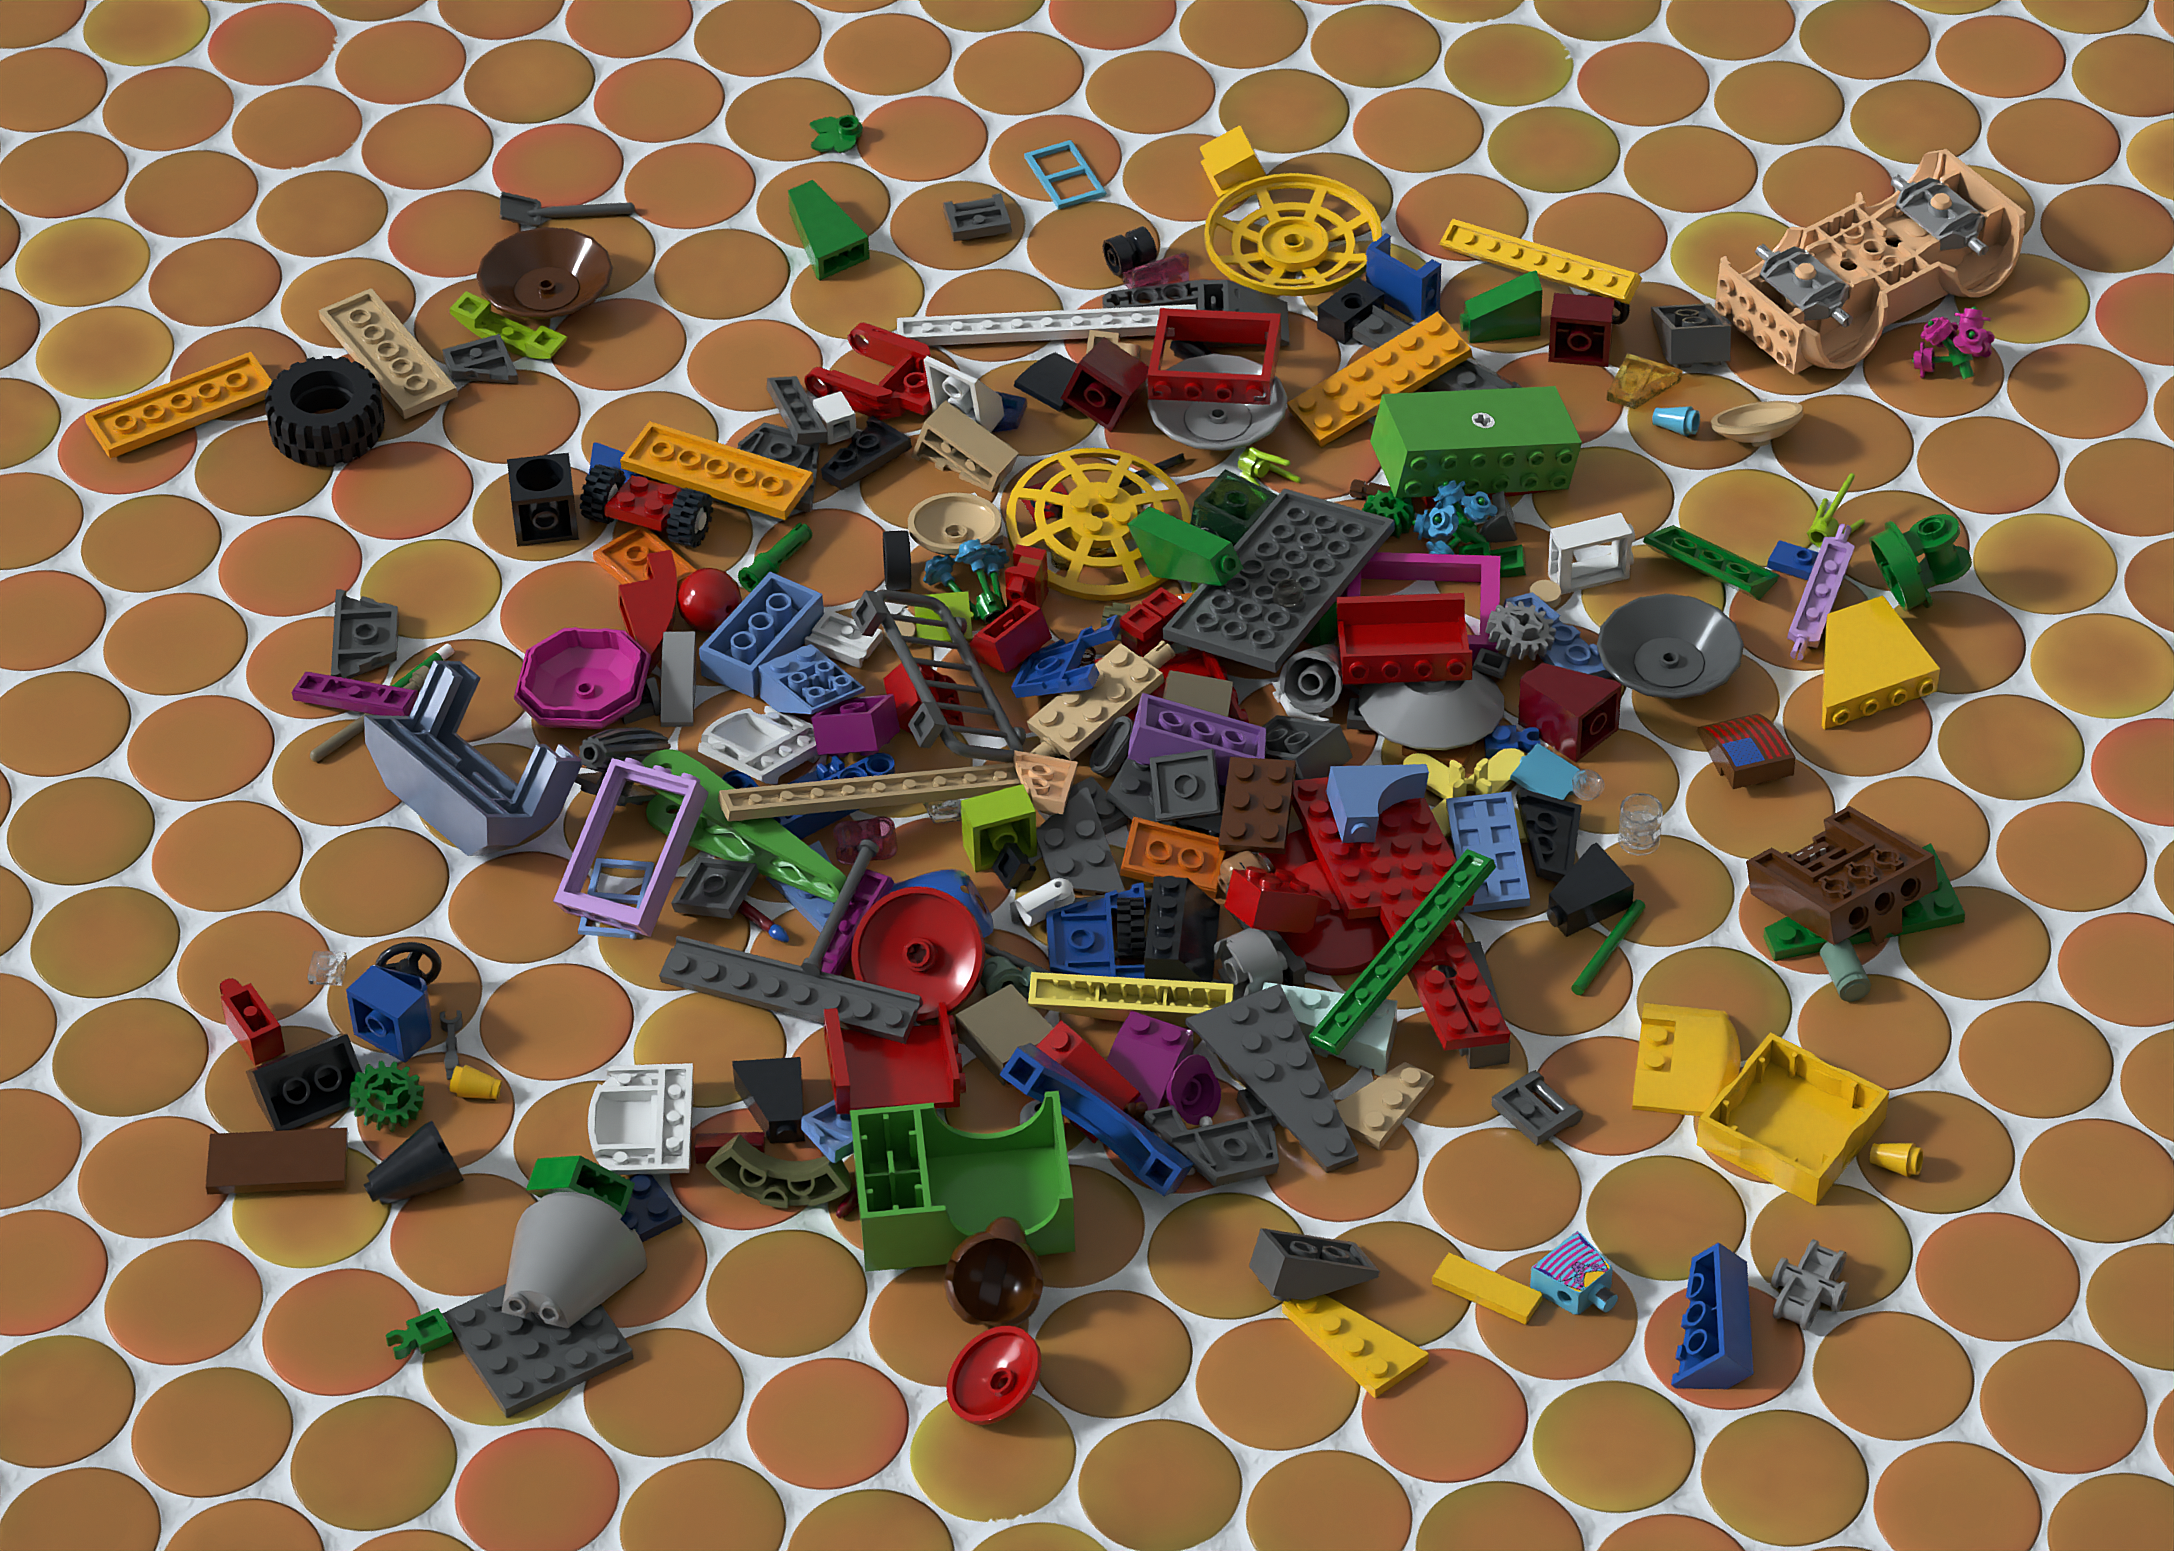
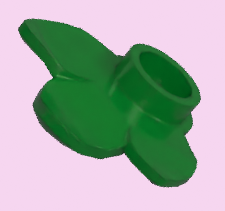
M844 115L838 119L835 117H825L810 122V127L819 134L811 143V148L820 152H827L835 149L838 153L847 152L856 145V139L863 133L862 124L853 115Z

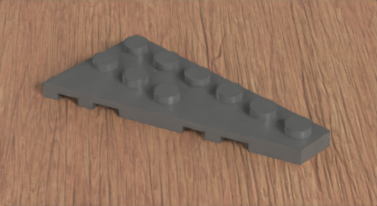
M1281 984L1185 1018L1186 1025L1193 1033L1196 1032L1206 1042V1046L1213 1054L1216 1053L1229 1067V1071L1263 1106H1266L1276 1116V1120L1284 1128L1286 1127L1299 1140V1144L1326 1173L1359 1161L1356 1148Z

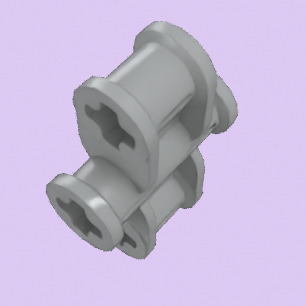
M1812 1239L1798 1267L1790 1264L1787 1258L1782 1257L1774 1270L1771 1280L1772 1287H1784L1776 1301L1773 1317L1778 1320L1783 1317L1798 1323L1801 1329L1807 1331L1822 1303L1831 1306L1832 1311L1838 1312L1847 1296L1849 1283L1845 1281L1838 1283L1835 1281L1843 1270L1847 1252L1843 1250L1839 1252L1820 1246L1819 1241Z

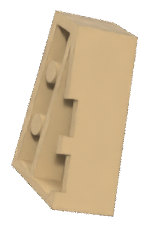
M945 400L924 422L911 458L918 461L922 457L935 462V468L944 471L946 468L960 473V479L992 492L1012 471L1019 452L990 433L984 426L969 418L959 408L954 407Z

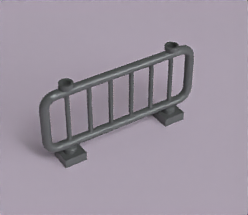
M865 590L851 615L859 631L864 636L873 637L880 624H882L912 681L922 704L908 725L919 747L931 748L940 735L946 747L959 756L1013 763L1014 750L1023 752L1022 745L1025 742L1026 733L1022 727H1012L964 637L967 629L966 619L963 617L954 618L949 608L942 601L934 597L893 590H879L877 592ZM885 602L928 608L938 614L941 621L891 614ZM895 621L944 627L953 642L903 636ZM906 642L957 649L964 664L915 658L912 656ZM917 664L968 671L976 686L925 680ZM929 687L980 693L988 709L937 702ZM941 709L990 715L1000 731L950 725L947 723ZM953 732L1004 738L1010 750L967 745L960 742Z

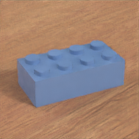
M769 572L699 648L701 675L755 698L760 693L758 666L798 650L805 643L806 636L809 637L812 634V629L824 615L823 594Z

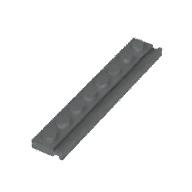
M678 935L675 939L676 944L674 948H671L659 974L662 983L824 1023V1009L837 1008L841 1028L906 1044L918 1017V1009L923 1005V1000L918 995L822 971L819 975L814 976L806 973L798 965Z

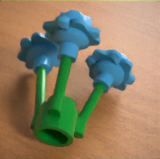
M971 539L959 545V553L955 559L951 558L950 555L945 557L936 555L933 559L926 561V575L923 581L928 583L929 586L942 582L945 587H950L953 592H963L954 582L955 578L951 573L955 562L970 564L973 572L977 573L984 591L977 596L976 606L969 599L970 611L974 613L975 620L982 618L984 623L990 624L1007 610L1003 601L998 576L1000 575L999 569H1002L1004 564L1010 560L1006 555L1005 549H999L996 545H982L979 539ZM984 572L991 578L994 592L990 590Z

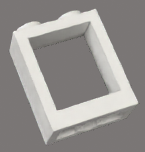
M1617 513L1550 529L1548 576L1551 581L1560 586L1561 595L1629 579L1630 565L1634 563L1631 550L1632 542H1635L1633 526L1627 524L1622 513ZM1612 542L1611 554L1572 563L1574 550Z

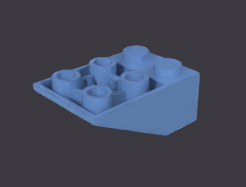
M812 644L800 647L798 650L758 666L760 698L777 712L814 714L865 692L864 686Z

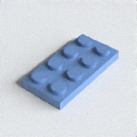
M1511 791L1446 798V809L1456 860L1469 849L1493 859L1496 865L1494 871L1474 893L1473 905L1463 907L1464 913L1530 906V895Z

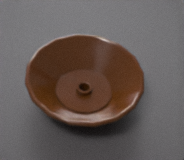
M541 227L517 232L496 243L481 259L476 278L482 296L498 310L520 318L549 319L573 314L594 303L608 288L613 266L608 251L593 237L567 228Z

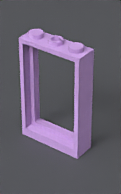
M612 758L553 902L565 913L579 917L582 916L589 920L651 937L709 794L699 784L700 779L687 773H682L681 777L673 775L670 770L654 765L653 769L647 768L641 762L632 758H625V761ZM626 780L684 796L639 909L581 893Z

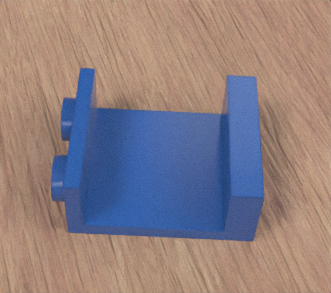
M1386 233L1367 247L1366 282L1384 292V304L1419 323L1440 310L1441 264L1431 259L1417 271L1390 256L1391 235Z

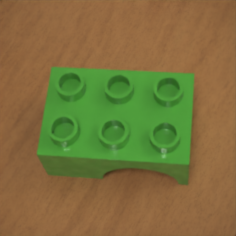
M1059 1091L1045 1092L1044 1101L1040 1109L1025 1123L1006 1131L987 1134L969 1133L951 1127L938 1116L934 1103L850 1111L865 1272L948 1264L953 1251L963 1240L975 1233L985 1231L993 1220L1004 1216L1014 1218L1022 1224L1025 1230L1026 1243L1034 1250L1037 1256L1075 1252L1074 1201Z

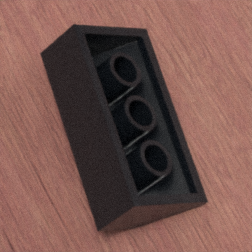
M1154 876L1144 957V979L1213 983L1215 965L1214 945L1217 942L1220 905L1188 878Z

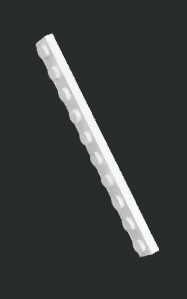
M1196 304L897 318V333L928 346L1088 338L1089 330L1121 334L1120 337L1154 336L1160 308L1196 310Z

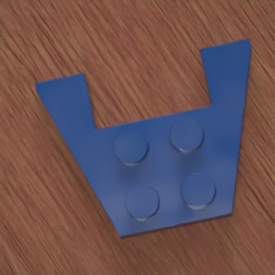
M1118 615L1107 618L1108 625L1094 631L1092 626L1081 630L1077 639L1069 643L1061 639L1028 656L1024 660L1011 686L1016 698L1093 689L1100 675L1095 663L1080 668L1077 667L1080 666L1081 659L1087 648L1116 640L1120 632V619Z
M1144 883L1134 884L1130 890L1120 893L1116 890L1105 893L1104 898L1088 903L1085 899L1047 911L1046 928L1049 971L1057 974L1144 979V965H1115L1112 916H1117V898L1144 897L1145 915Z

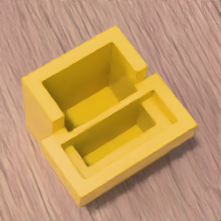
M1240 125L1199 147L1205 158L1201 161L1202 166L1219 199L1242 183L1267 176Z

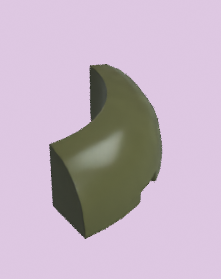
M740 1133L719 1149L705 1165L714 1177L735 1193L740 1194L741 1192L749 1197L760 1200V1204L773 1207L816 1206L842 1196L851 1188L850 1176L842 1159L836 1163L831 1162L826 1156L808 1161L777 1159L757 1150Z

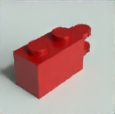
M233 978L222 981L219 988L223 995L220 998L225 1023L255 1066L285 1053L281 1025L253 985L249 983L242 987L239 981Z

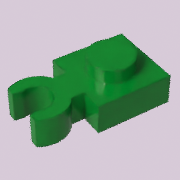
M439 1308L406 1321L407 1330H393L385 1335L388 1347L401 1344L393 1348L396 1360L407 1357L411 1350L418 1348L420 1353L424 1354L454 1341L453 1333Z

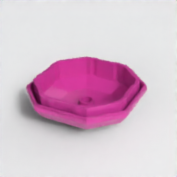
M563 628L526 650L514 700L539 725L544 727L603 729L632 712L640 705L651 656L624 630L609 628Z

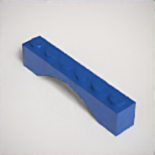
M1032 1043L1017 1047L1000 1073L1001 1077L1024 1094L1042 1103L1045 1092L1059 1091L1062 1114L1103 1142L1131 1169L1136 1177L1163 1197L1177 1191L1194 1165L1192 1161Z

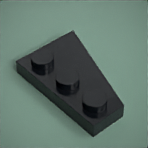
M871 416L866 421L867 427L862 432L856 431L851 437L852 443L847 448H840L821 468L822 478L838 489L844 490L911 449L910 437L878 418Z
M1519 788L1515 797L1536 876L1560 882L1574 866L1582 805Z

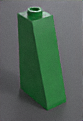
M814 180L788 190L789 213L816 278L819 281L870 259L868 235Z
M1148 507L1127 524L1153 577L1223 586L1244 569L1230 541L1155 508Z

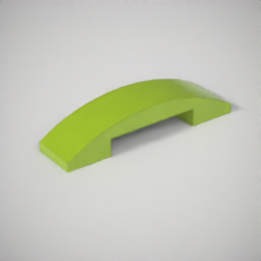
M467 291L449 308V313L480 338L500 334L507 351L520 356L550 359L567 341V336L543 325L535 331L491 311V303Z

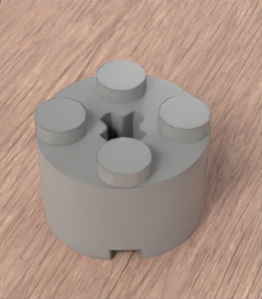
M1250 927L1217 941L1214 945L1215 960L1220 958L1223 966L1222 969L1218 970L1219 976L1223 983L1234 984L1235 1000L1261 991L1264 982L1283 983L1282 971L1287 969V961L1281 951L1276 952L1268 930L1252 929Z

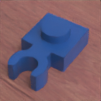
M1516 725L1497 726L1491 734L1483 738L1486 758H1492L1499 751L1509 748L1529 753L1537 743L1540 744L1539 729L1535 727L1526 728L1522 732H1516Z

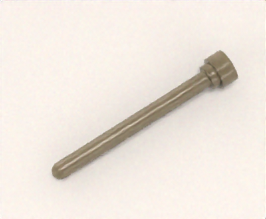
M427 666L417 669L412 673V678L409 679L410 683L403 688L417 690L419 694L430 669ZM364 715L310 752L311 760L314 762L322 760L365 730Z

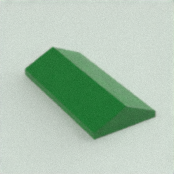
M1675 525L1646 535L1643 539V542L1652 550L1758 601L1771 589L1779 578L1778 574Z

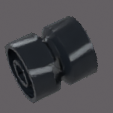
M1143 226L1126 232L1125 236L1120 234L1107 239L1102 244L1105 261L1111 272L1116 276L1134 270L1135 266L1140 268L1157 260V249L1153 237Z

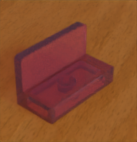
M1183 252L1123 272V283L1128 289L1189 281V257Z

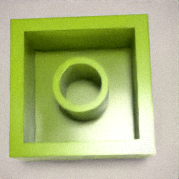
M1023 784L961 800L963 846L975 872L992 868L1006 842L1017 843L1021 851L1028 855L1029 858L1037 856L1036 811Z

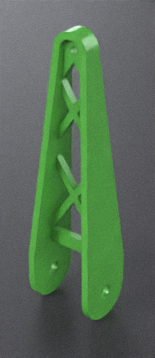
M672 749L656 751L642 761L644 767L653 769V766L657 765L670 768L673 775L680 777L682 773L693 775L700 779L699 784L709 793L688 843L689 846L724 860L756 863L759 873L830 902H836L847 877L773 818L727 821L718 802L719 791L734 788L705 765L680 751ZM649 787L658 792L659 795L655 796L647 805V820L653 828L668 836L684 796ZM671 809L678 810L674 814L667 813Z

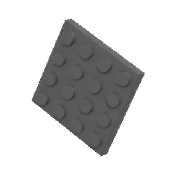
M506 1284L442 1313L453 1333L454 1339L506 1418L633 1359L631 1347L601 1304L569 1328L544 1323L539 1313L528 1312L525 1318L502 1313Z

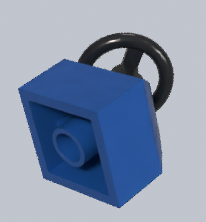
M404 942L393 945L384 950L377 958L375 965L368 968L346 989L354 1035L404 1063L431 1039L432 1021L427 985L438 977L442 967L441 958L433 948L417 942ZM410 952L408 957L400 962L386 964L393 956ZM422 955L427 956L432 963V967L427 974L419 969L418 961Z

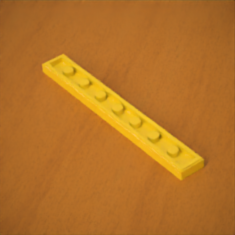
M1456 219L1451 220L1439 243L1446 250L1523 273L1537 271L1539 278L1602 297L1615 298L1614 300L1630 304L1642 280V277L1635 272Z

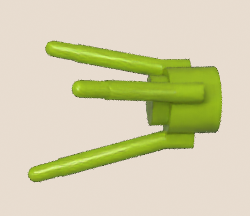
M1254 447L1247 448L1238 459V468L1242 470L1240 477L1254 488L1268 506L1273 500L1254 478L1264 477L1270 470L1296 483L1301 482L1300 477L1270 463L1290 466L1291 462L1289 460L1261 452Z
M1854 473L1849 474L1824 517L1828 499L1824 498L1822 500L1814 522L1807 531L1810 541L1817 547L1821 548L1824 537L1836 536L1839 523L1832 516L1855 478ZM1860 519L1850 525L1852 528L1851 533L1861 527L1865 520Z

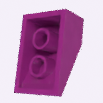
M1131 1010L1117 1033L1106 1061L1141 1093L1134 1102L1135 1104L1145 1102L1148 1105L1147 1111L1165 1107L1168 1102L1166 1088L1170 1080V1074L1178 1067L1181 1061L1190 1055H1194L1193 1031Z

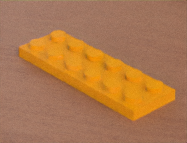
M1436 312L1287 402L1288 411L1322 448L1375 416L1379 409L1382 394L1412 393L1472 357V350L1447 321Z
M248 352L85 414V420L111 459L265 400V395L272 380L253 353Z
M651 421L647 423L620 459L621 469L681 488L710 494L713 498L782 520L787 519L813 483V472Z

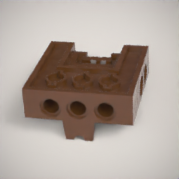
M1851 806L1824 819L1825 831L1812 837L1813 843L1803 849L1790 854L1787 851L1781 853L1774 848H1770L1746 861L1750 892L1753 896L1833 945L1840 943L1867 927L1872 943L1876 946L1881 944L1888 933L1895 936L1902 932L1903 907L1938 889L1933 854Z

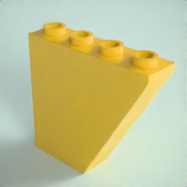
M1883 595L1827 614L1821 722L1824 730L1872 715L1875 712L1893 706L1901 705L1904 702L1922 696L1930 695L1938 689L1940 668Z

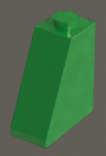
M1530 271L1465 301L1464 314H1460V328L1462 332L1467 333L1469 343L1540 336L1543 290L1537 271Z
M580 1155L537 1158L526 1191L540 1198L558 1192L585 1194L605 1202L624 1215L635 1183Z

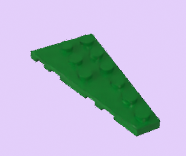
M1931 843L1922 848L1934 855L1938 889L1902 908V932L1895 936L1964 923L1965 912ZM1785 917L1764 928L1763 937L1774 961L1820 952L1823 945L1828 942L1789 917ZM1868 927L1847 939L1851 941L1852 945L1870 942L1871 937ZM1888 933V934L1885 936V938H1890V937H1895V936L1892 935L1891 933Z

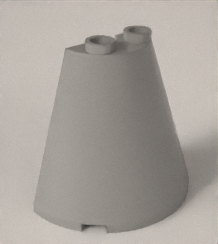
M558 1192L543 1196L540 1201L533 1205L530 1204L517 1223L502 1313L525 1318L528 1312L539 1313L544 1323L569 1328L646 1269V1253L639 1235L635 1229L629 1230L620 1220L622 1214L599 1199L574 1192Z

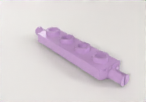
M1840 524L1835 537H1824L1788 632L1787 639L1795 642L1790 653L1793 659L1796 658L1799 650L1797 660H1802L1807 646L1818 648L1826 627L1827 614L1832 611L1855 546L1847 542L1852 531L1849 525L1846 526L1844 534L1845 524Z

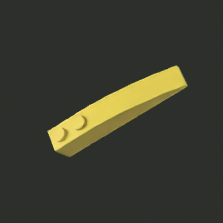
M1031 972L1028 1005L1061 1013L1125 1022L1132 1010L1179 1027H1188L1185 1018L1234 1001L1235 997L1234 984Z

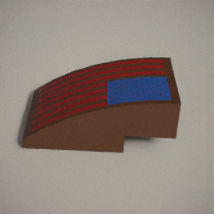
M1759 713L1697 728V732L1720 776L1725 775L1732 789L1794 775L1796 759L1794 753L1779 730L1770 720Z

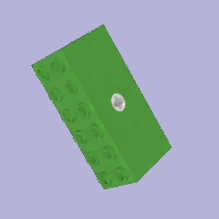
M1556 386L1382 394L1370 439L1395 498L1437 496L1439 493L1438 488L1445 481L1449 482L1455 480L1456 484L1465 482L1466 485L1462 487L1465 495L1476 494L1478 491L1484 493L1504 491L1505 493L1569 489L1582 441Z

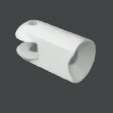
M1057 878L1016 899L1017 910L1025 924L1031 927L1046 919L1047 911L1072 904L1075 900L1073 885L1066 879Z

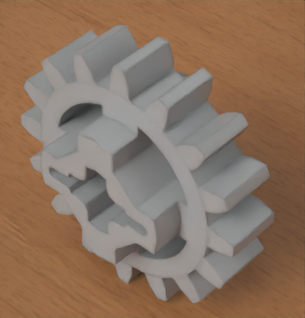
M1508 601L1505 608L1497 605L1496 610L1491 611L1486 633L1490 634L1489 642H1497L1496 650L1505 649L1507 651L1506 656L1510 657L1515 654L1518 655L1519 660H1523L1524 655H1528L1531 660H1535L1537 654L1544 657L1547 650H1551L1555 640L1556 629L1552 628L1554 622L1552 619H1544L1545 611L1539 613L1535 611V605L1532 604L1530 607H1524V603L1519 601L1518 606H1514Z

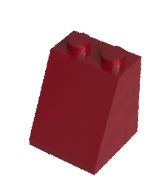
M1103 337L1080 360L1061 399L1111 432L1145 389L1148 383L1149 366L1120 348L1117 344Z
M1541 663L1532 671H1527L1520 679L1518 724L1525 729L1530 727L1538 728L1539 739L1573 762L1579 761L1619 730L1622 684L1619 682L1546 663Z

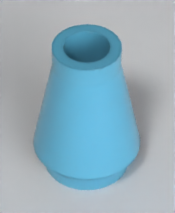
M1692 406L1656 407L1652 422L1654 426H1660L1687 437L1689 434L1695 435L1700 425V412L1694 410Z

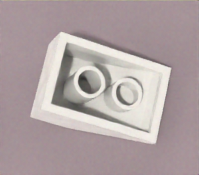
M926 356L924 365L933 412L946 400L954 407L959 408L976 423L984 426L991 433L1004 417L1002 397L978 379Z

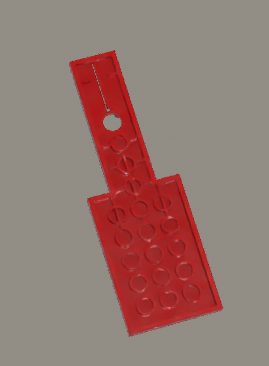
M1329 777L1295 780L1292 806L1347 920L1379 916L1391 939L1457 861L1425 797L1404 800L1384 810L1379 815L1374 842L1342 843L1326 793ZM1474 894L1463 907L1473 905ZM1452 919L1409 970L1407 975L1444 1051L1509 1043L1511 1033L1454 919ZM1437 965H1447L1452 967L1457 972V975L1446 978L1444 973L1432 970V968Z

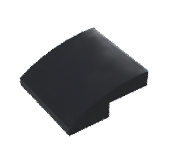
M1054 352L1027 368L1014 381L1013 386L1061 412L1073 407L1062 400L1061 396L1078 364Z

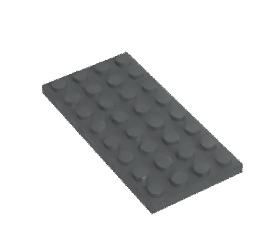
M1284 488L1234 546L1244 569L1223 586L1202 583L1163 628V639L1276 673L1334 604L1337 597L1344 592L1395 530V520Z

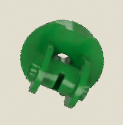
M1937 514L1926 517L1915 523L1909 531L1903 534L1893 521H1888L1885 523L1886 530L1869 538L1879 570L1891 593L1904 611H1908L1920 604H1923L1926 608L1931 607L1933 600L1927 589L1934 585L1947 584L1961 578L1968 572L1972 564L1968 550L1954 545L1955 540L1960 535V526L1957 519L1951 515ZM1925 554L1922 561L1918 563L1916 557Z

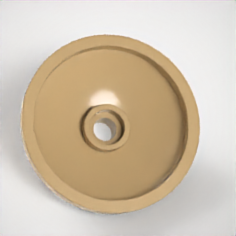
M1757 402L1720 412L1711 419L1712 429L1721 436L1736 442L1752 443V446L1759 447L1770 444L1771 439L1780 437L1788 432L1801 420L1804 413L1802 405L1795 402Z
M945 493L932 496L917 504L908 516V531L911 538L923 548L942 555H957L959 553V545L971 539H979L982 545L990 544L996 539L1001 530V515L996 506L982 497L967 493Z

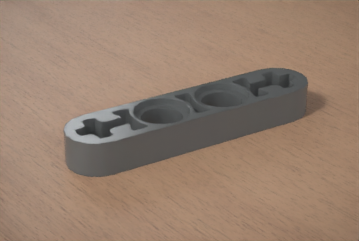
M1198 280L1111 291L1103 296L1102 309L1196 304V309H1198ZM1177 295L1182 298L1177 300H1171L1167 297ZM1142 299H1149V300H1151L1152 302H1151V303H1147V304H1142V303H1139L1138 301H1139V300H1142Z

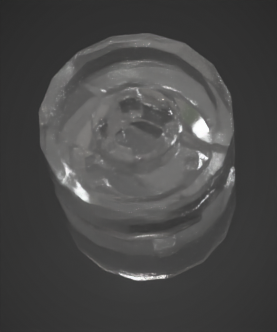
M1636 793L1627 796L1622 801L1619 814L1618 842L1624 851L1639 856L1650 854L1659 847L1663 808L1657 798L1645 793Z

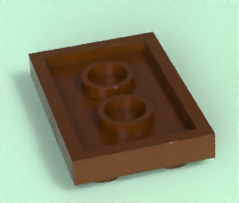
M1230 757L1218 844L1221 851L1285 854L1296 774L1295 760Z

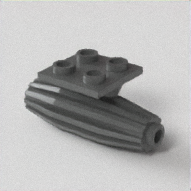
M618 728L602 731L582 741L583 744L579 746L580 754H578L582 760V765L598 772L578 774L575 783L581 785L580 789L582 791L597 795L612 758L625 761V758H632L642 763L648 755L656 751L670 749L671 744L668 743V738L663 736V734L644 728ZM626 780L616 805L626 806L627 803L642 805L644 801H651L658 794Z

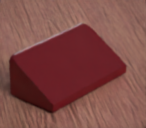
M765 1132L696 1134L694 1145L696 1163H707L719 1149L739 1133L749 1144L765 1154Z

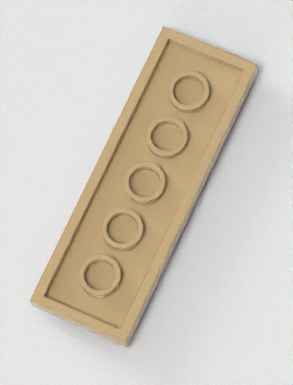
M372 288L319 310L320 320L351 357L375 375L381 392L404 419L458 397L457 387Z

